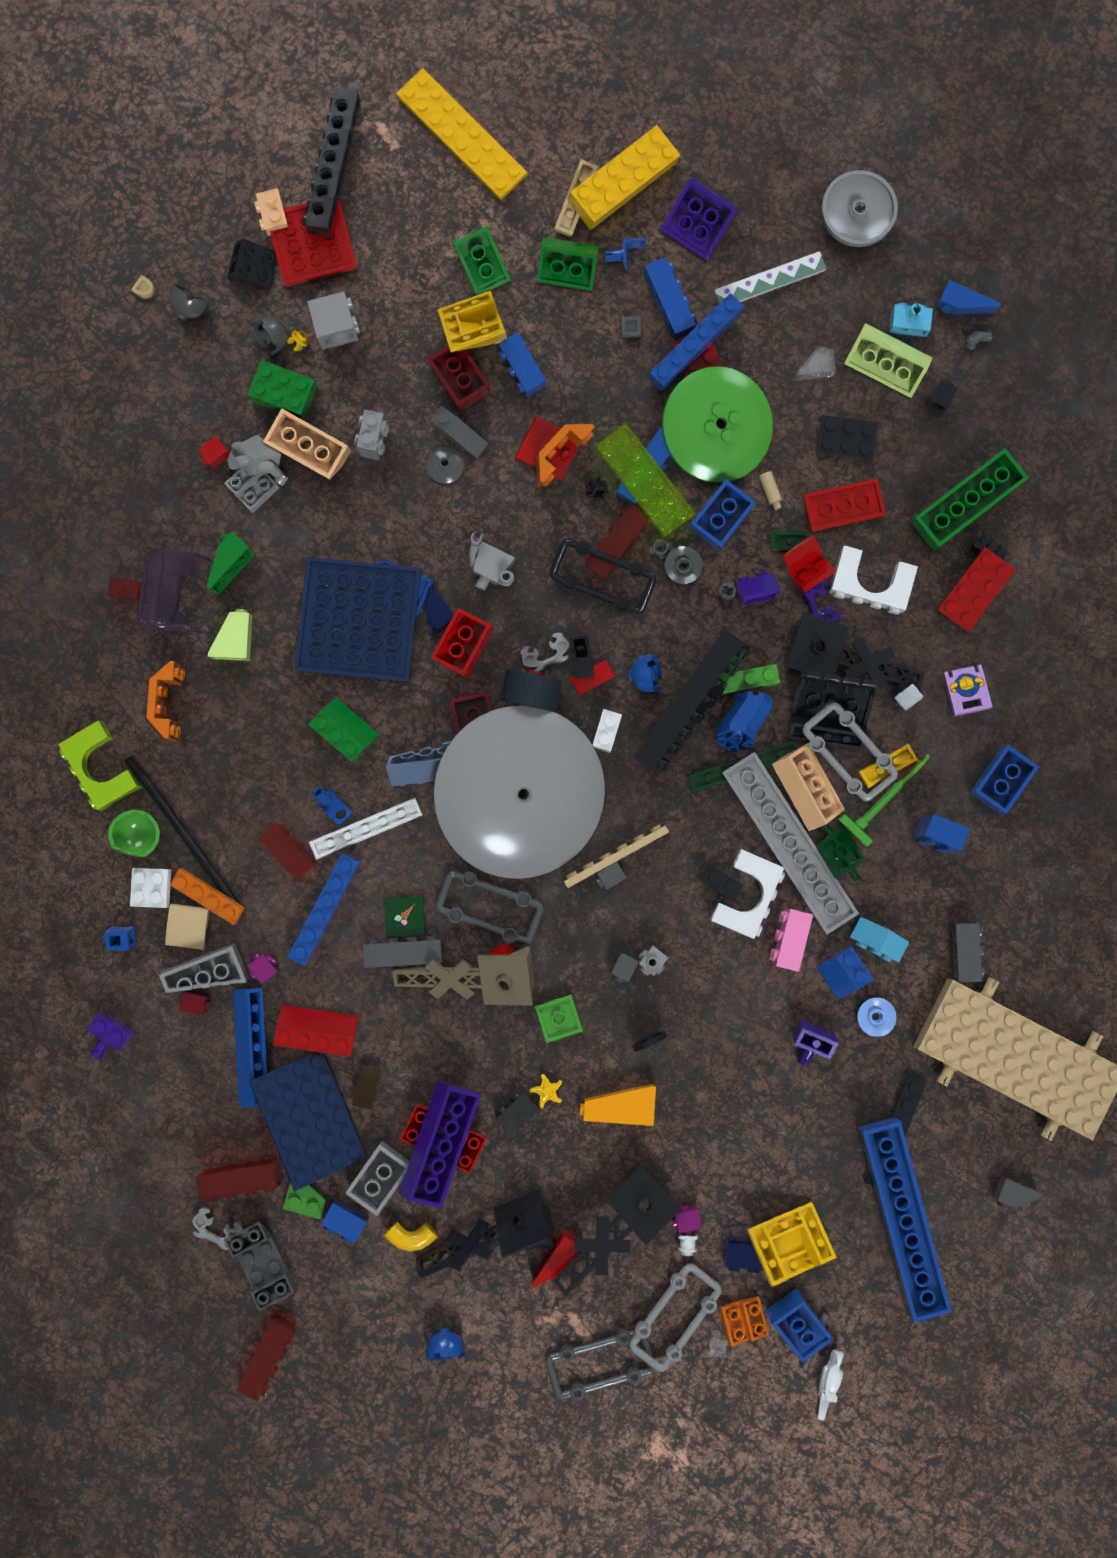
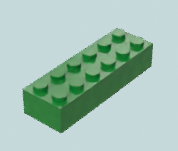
M1005 448L911 521V524L930 548L936 551L1019 487L1029 477Z

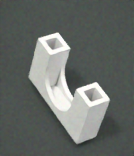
M844 545L839 554L836 572L834 573L829 593H833L834 597L844 599V597L850 598L852 602L857 604L868 603L874 609L885 608L892 614L899 615V613H903L907 608L918 566L899 561L895 565L889 588L881 593H872L865 590L857 579V569L862 550Z
M741 849L732 867L753 876L758 881L761 887L760 901L753 909L744 912L717 903L710 920L755 939V936H759L763 926L760 924L763 918L766 919L770 912L768 905L771 900L774 901L778 890H775L776 886L783 881L785 873L783 872L784 867Z

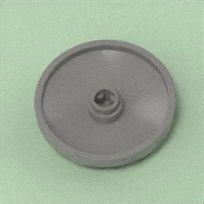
M863 170L850 171L837 177L827 188L821 205L822 220L828 232L839 242L853 247H865L882 240L893 227L898 212L897 198L890 184L879 175Z

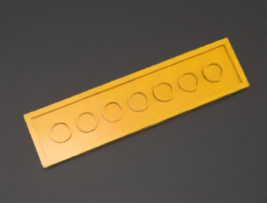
M423 68L396 93L397 98L500 201L527 176V171Z

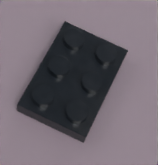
M822 415L820 418L816 454L872 462L878 423Z

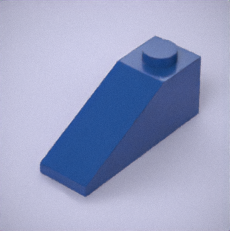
M949 280L936 307L947 314L995 313L1001 306V303Z

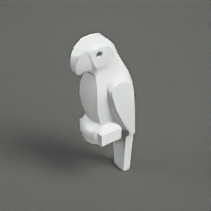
M832 1350L827 1365L823 1366L818 1392L820 1401L817 1416L819 1420L825 1419L829 1403L837 1402L836 1392L840 1387L843 1377L840 1365L844 1357V1353L839 1350Z

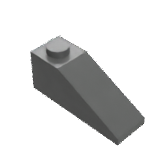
M440 406L430 420L432 428L476 459L479 458L488 446V443L443 406Z

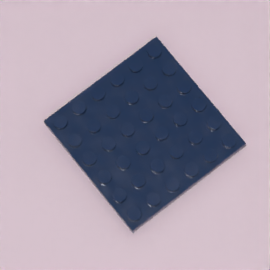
M307 557L294 670L409 682L421 568Z

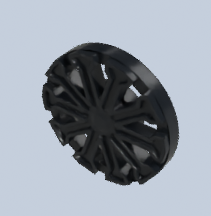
M665 1031L650 1034L633 1044L632 1048L634 1052L648 1048L651 1044L654 1045L665 1039L667 1034Z

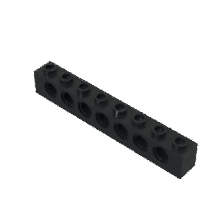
M336 87L335 94L331 96V112L328 111L327 113L328 125L327 129L324 128L323 131L324 143L319 148L320 160L315 166L316 178L311 183L312 195L308 198V213L304 215L303 225L306 227L309 235L328 238L331 236L361 103L358 90Z

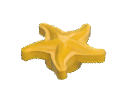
M541 1074V1086L530 1089L531 1093L535 1092L540 1095V1107L543 1108L544 1103L549 1099L561 1103L562 1100L557 1097L556 1091L562 1084V1080H559L557 1083H550L548 1078Z

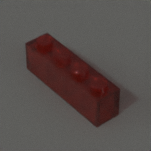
M633 504L629 508L625 507L619 515L621 517L619 522H614L608 530L610 534L607 538L602 537L597 544L599 551L621 559L648 524L650 517ZM591 555L585 560L587 562L586 569L603 581L606 580L616 566Z
M277 1314L273 1316L240 1382L237 1392L257 1402L260 1396L265 1397L270 1387L267 1382L269 1378H274L278 1370L276 1364L278 1360H283L287 1349L284 1347L287 1341L292 1342L296 1331L293 1330L296 1325L295 1323Z

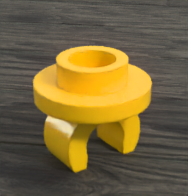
M297 330L292 332V337L287 341L288 344H293L296 341L297 345L293 349L294 351H300L303 346L306 347L309 344L307 335Z

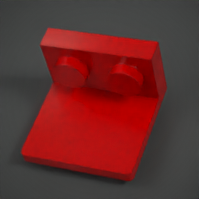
M813 535L782 555L792 582L804 593L836 572L834 566L824 559L816 537Z

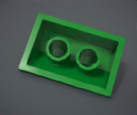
M544 237L541 244L537 282L592 291L599 246Z
M335 698L325 706L308 724L354 764L379 737L376 731L338 698Z

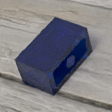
M725 1239L723 1263L728 1270L740 1271V1269H747L751 1273H759V1270L764 1271L752 1241Z

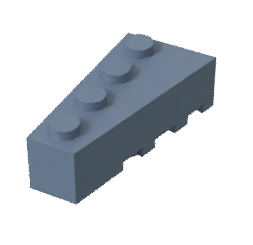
M450 741L442 743L443 746L432 749L429 746L422 749L419 753L410 751L390 756L386 770L391 786L423 784L435 781L439 763Z

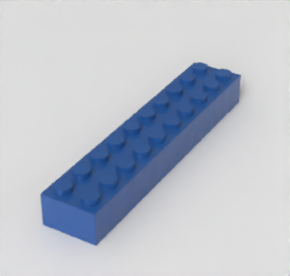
M893 1117L858 1127L909 1317L915 1323L952 1312L901 1121Z

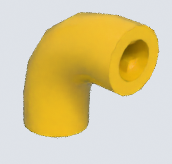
M397 1221L386 1231L384 1236L398 1249L411 1252L422 1250L430 1245L438 1237V1234L427 1222L416 1231L410 1232L404 1229Z

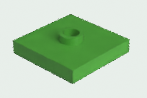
M571 994L535 1006L546 1043L583 1032Z

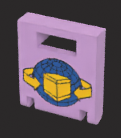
M981 664L976 665L977 672H975L974 666L951 670V677H949L947 671L943 672L942 675L953 717L989 710L993 707ZM979 699L977 701L979 706L963 709L962 702Z

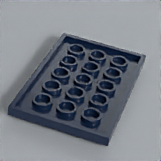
M313 1052L249 1081L294 1191L302 1189L366 1157L323 1053Z

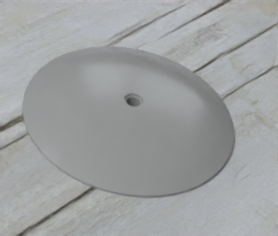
M524 705L503 707L490 711L466 725L446 748L439 763L434 784L436 816L444 836L453 849L465 861L486 873L516 879L530 878L549 873L576 856L592 837L598 825L605 796L602 766L594 747L585 734L568 719L555 712L530 708ZM521 789L526 790V795L523 798L518 797V792Z

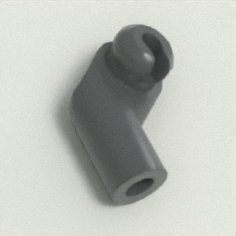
M973 332L966 339V348L974 350L979 341L991 342L992 332Z

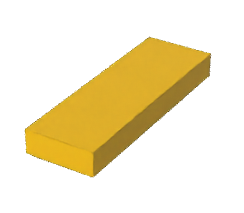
M909 744L889 754L892 758V765L896 768L897 772L918 760ZM876 762L858 772L867 789L890 776V773L886 769L879 768Z

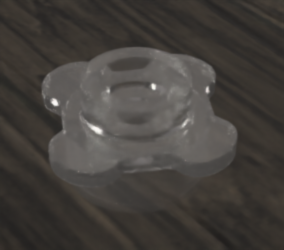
M711 1338L709 1340V1357L713 1358L716 1356L725 1359L727 1357L726 1347L728 1346V1341L726 1339Z

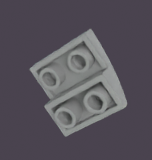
M240 468L224 483L252 513L280 488L267 473L251 475L244 468Z

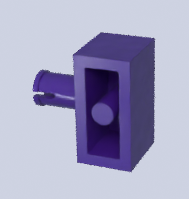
M104 1012L98 1013L87 1029L88 1032L99 1039L90 1055H95L96 1059L101 1060L109 1045L119 1051L126 1049L136 1032Z
M800 1020L793 1034L794 1045L803 1048L797 1062L801 1065L805 1063V1067L809 1066L814 1053L830 1060L838 1045L836 1034L803 1020Z

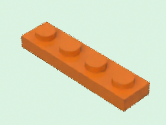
M183 868L178 869L171 883L172 887L232 925L237 924L245 909L236 901Z

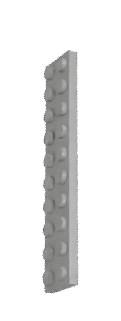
M751 753L723 771L722 774L781 866L784 867V871L826 935L857 916L859 913L838 880L832 875L815 844L756 753Z

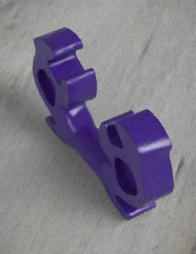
M828 578L806 593L802 591L812 615L833 622L840 621L841 614L839 610L834 615L831 612L833 607L829 606L821 613L817 609L814 600L815 593L823 596L828 592L823 589L824 585L827 587L831 585Z

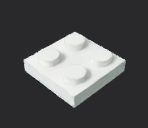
M132 868L130 906L169 908L171 869Z

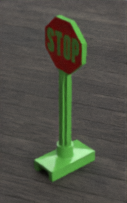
M925 754L916 761L901 780L896 782L863 817H859L854 822L851 818L842 814L838 820L868 847L873 842L864 831L869 825L868 822L902 788L903 784L927 762L930 756Z

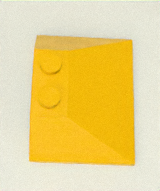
M491 291L438 309L451 352L497 344L507 339Z
M812 1202L747 1229L771 1287L837 1258Z

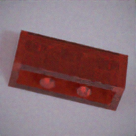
M275 823L259 838V841L294 879L300 882L317 867L314 863L316 859L309 852L306 854L301 849L303 845L296 838L293 840L288 835L290 831L285 825Z

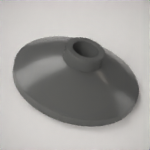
M442 446L430 453L427 458L426 467L429 476L434 481L441 484H449L458 480L462 475L464 460L456 449ZM442 461H448V465L442 466Z
M687 546L677 547L666 557V574L675 583H692L702 572V558L693 548ZM680 564H685L687 568L685 570L680 569Z

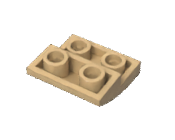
M170 904L165 945L204 950L209 909Z

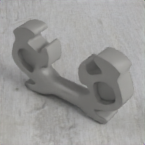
M554 633L552 635L557 640L555 643L549 641V646L552 650H556L557 653L544 661L537 660L539 653L536 648H534L533 653H528L529 646L524 647L520 652L523 665L527 668H537L534 671L542 672L546 667L566 661L569 656L563 655L569 649V642L563 637V633Z
M208 1207L200 1208L199 1213L193 1218V1225L197 1229L193 1234L198 1238L216 1243L224 1250H228L224 1239L243 1230L244 1226L239 1221H235V1228H231L230 1223H228L223 1231L226 1236L220 1237L206 1228L215 1219V1216L209 1218L207 1213L211 1212V1209Z

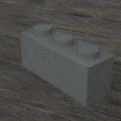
M979 923L951 924L954 981L982 982V977L985 975L984 966L981 965V958L984 956L983 947L980 946V938L983 936L982 927H979Z

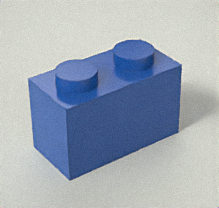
M334 1200L321 1224L325 1226L324 1229L326 1231L340 1234L344 1241L356 1243L369 1218Z

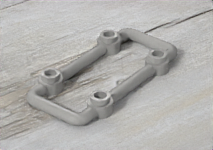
M829 703L803 726V734L809 740L810 748L815 752L821 753L846 782L847 790L851 794H857L861 800L866 802L873 800L897 779L898 772L892 765V758L887 753H882L855 723L854 714L851 711L844 710L838 703ZM832 710H835L839 715V722L843 726H849L876 757L878 767L886 769L890 773V776L868 794L862 790L861 781L857 778H852L826 749L824 739L821 736L814 735L810 730Z
M686 1264L679 1273L671 1275L669 1279L670 1286L645 1321H639L635 1325V1335L629 1343L630 1350L659 1372L666 1371L672 1362L676 1363L681 1359L682 1348L705 1316L716 1310V1301L722 1293L721 1285L694 1264ZM691 1271L712 1287L714 1291L710 1296L702 1298L700 1311L677 1343L667 1347L665 1351L666 1358L660 1364L639 1348L637 1344L641 1339L650 1336V1326L675 1291L685 1287V1277Z

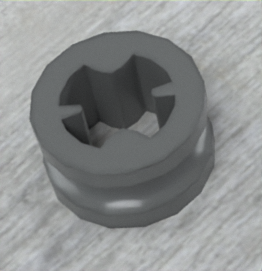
M729 582L723 583L718 590L719 597L725 601L731 600L736 594V587ZM724 587L732 590L730 592L731 596L722 593L725 590Z

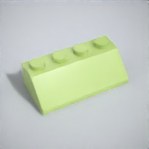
M865 323L844 364L911 398L929 368L932 357Z

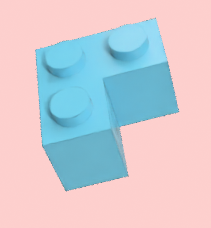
M860 917L850 937L857 941L855 945L865 950L867 947L871 948L870 952L888 962L894 960L899 963L909 944L907 940L891 930Z

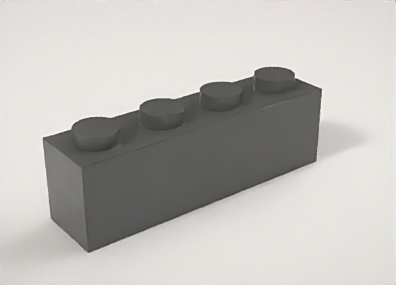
M425 936L426 940H418V937H407L406 941L399 942L398 938L387 939V943H379V939L368 940V944H363L364 968L427 964L432 959L442 963V939H437V936Z

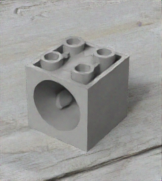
M345 292L307 301L316 336L322 350L358 341L357 334L360 333L355 317L354 307L351 298H346Z

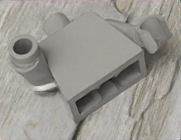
M255 435L244 442H234L231 445L232 450L227 457L229 468L234 470L244 468L251 475L270 473L275 477L276 483L284 486L288 477L279 469L281 454L265 444L260 436Z
M474 531L471 535L472 542L469 551V561L473 574L479 576L475 587L485 591L489 582L495 585L510 586L514 580V574L509 569L514 564L515 557L483 542V533H481L480 538H476V531Z

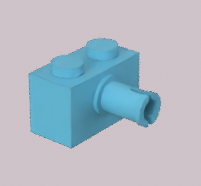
M907 303L895 304L891 310L889 333L926 337L931 331L933 308H927V306L920 303L918 305L915 303L912 306H909Z

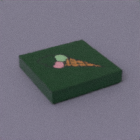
M423 896L384 898L386 937L425 935Z

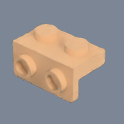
M278 188L257 193V201L254 203L257 213L261 212L262 219H259L262 231L265 230L267 235L271 236L270 231L288 227Z

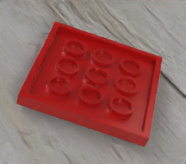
M340 198L330 238L309 235L307 233L306 227L303 225L304 215L308 213L307 203L285 208L284 212L288 227L270 231L285 287L358 269Z

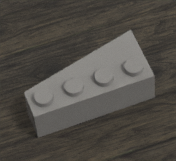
M236 943L166 969L159 974L166 993L230 985L233 983H246L249 980V975Z

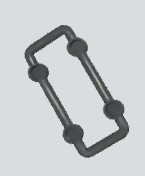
M457 870L448 872L436 902V910L448 916L449 920L453 923L462 921L502 936L506 943L518 942L524 945L530 944L533 941L544 912L543 904L538 900L532 899L529 893H516L479 879L475 873L470 871L466 873ZM453 878L462 880V883L467 887L476 885L516 900L520 907H527L529 905L536 908L527 936L518 935L517 931L513 928L502 929L465 915L460 908L449 909L444 907L443 905Z
M626 1328L619 1329L614 1336L576 1347L565 1344L558 1352L551 1353L546 1358V1367L554 1395L560 1400L573 1398L576 1401L582 1400L586 1393L624 1382L638 1384L642 1377L651 1375L655 1369L650 1365L643 1369L632 1366L628 1368L626 1374L587 1385L576 1382L571 1385L570 1390L561 1391L553 1361L561 1359L564 1362H570L577 1354L616 1343L626 1346L635 1335V1330L629 1331ZM648 1337L641 1339L643 1351L653 1357Z

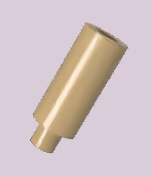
M772 471L761 474L759 479L769 505H773L774 510L781 509L780 501H782Z

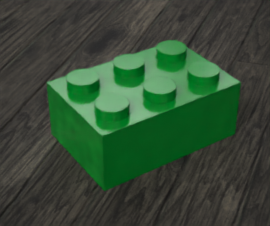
M261 360L247 395L254 403L278 412L284 409L304 421L318 386L314 379Z

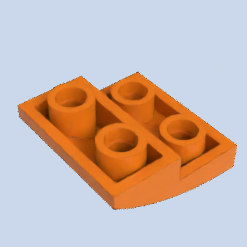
M759 1296L742 1299L719 1307L729 1346L732 1347L748 1340L753 1342L769 1335Z

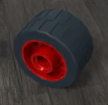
M507 668L500 700L513 703L516 706L524 705L530 708L556 712L563 681L547 677L545 673L526 669L525 672Z

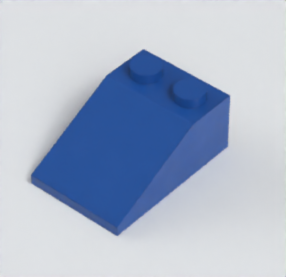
M797 1288L765 1310L774 1328L802 1363L834 1340Z

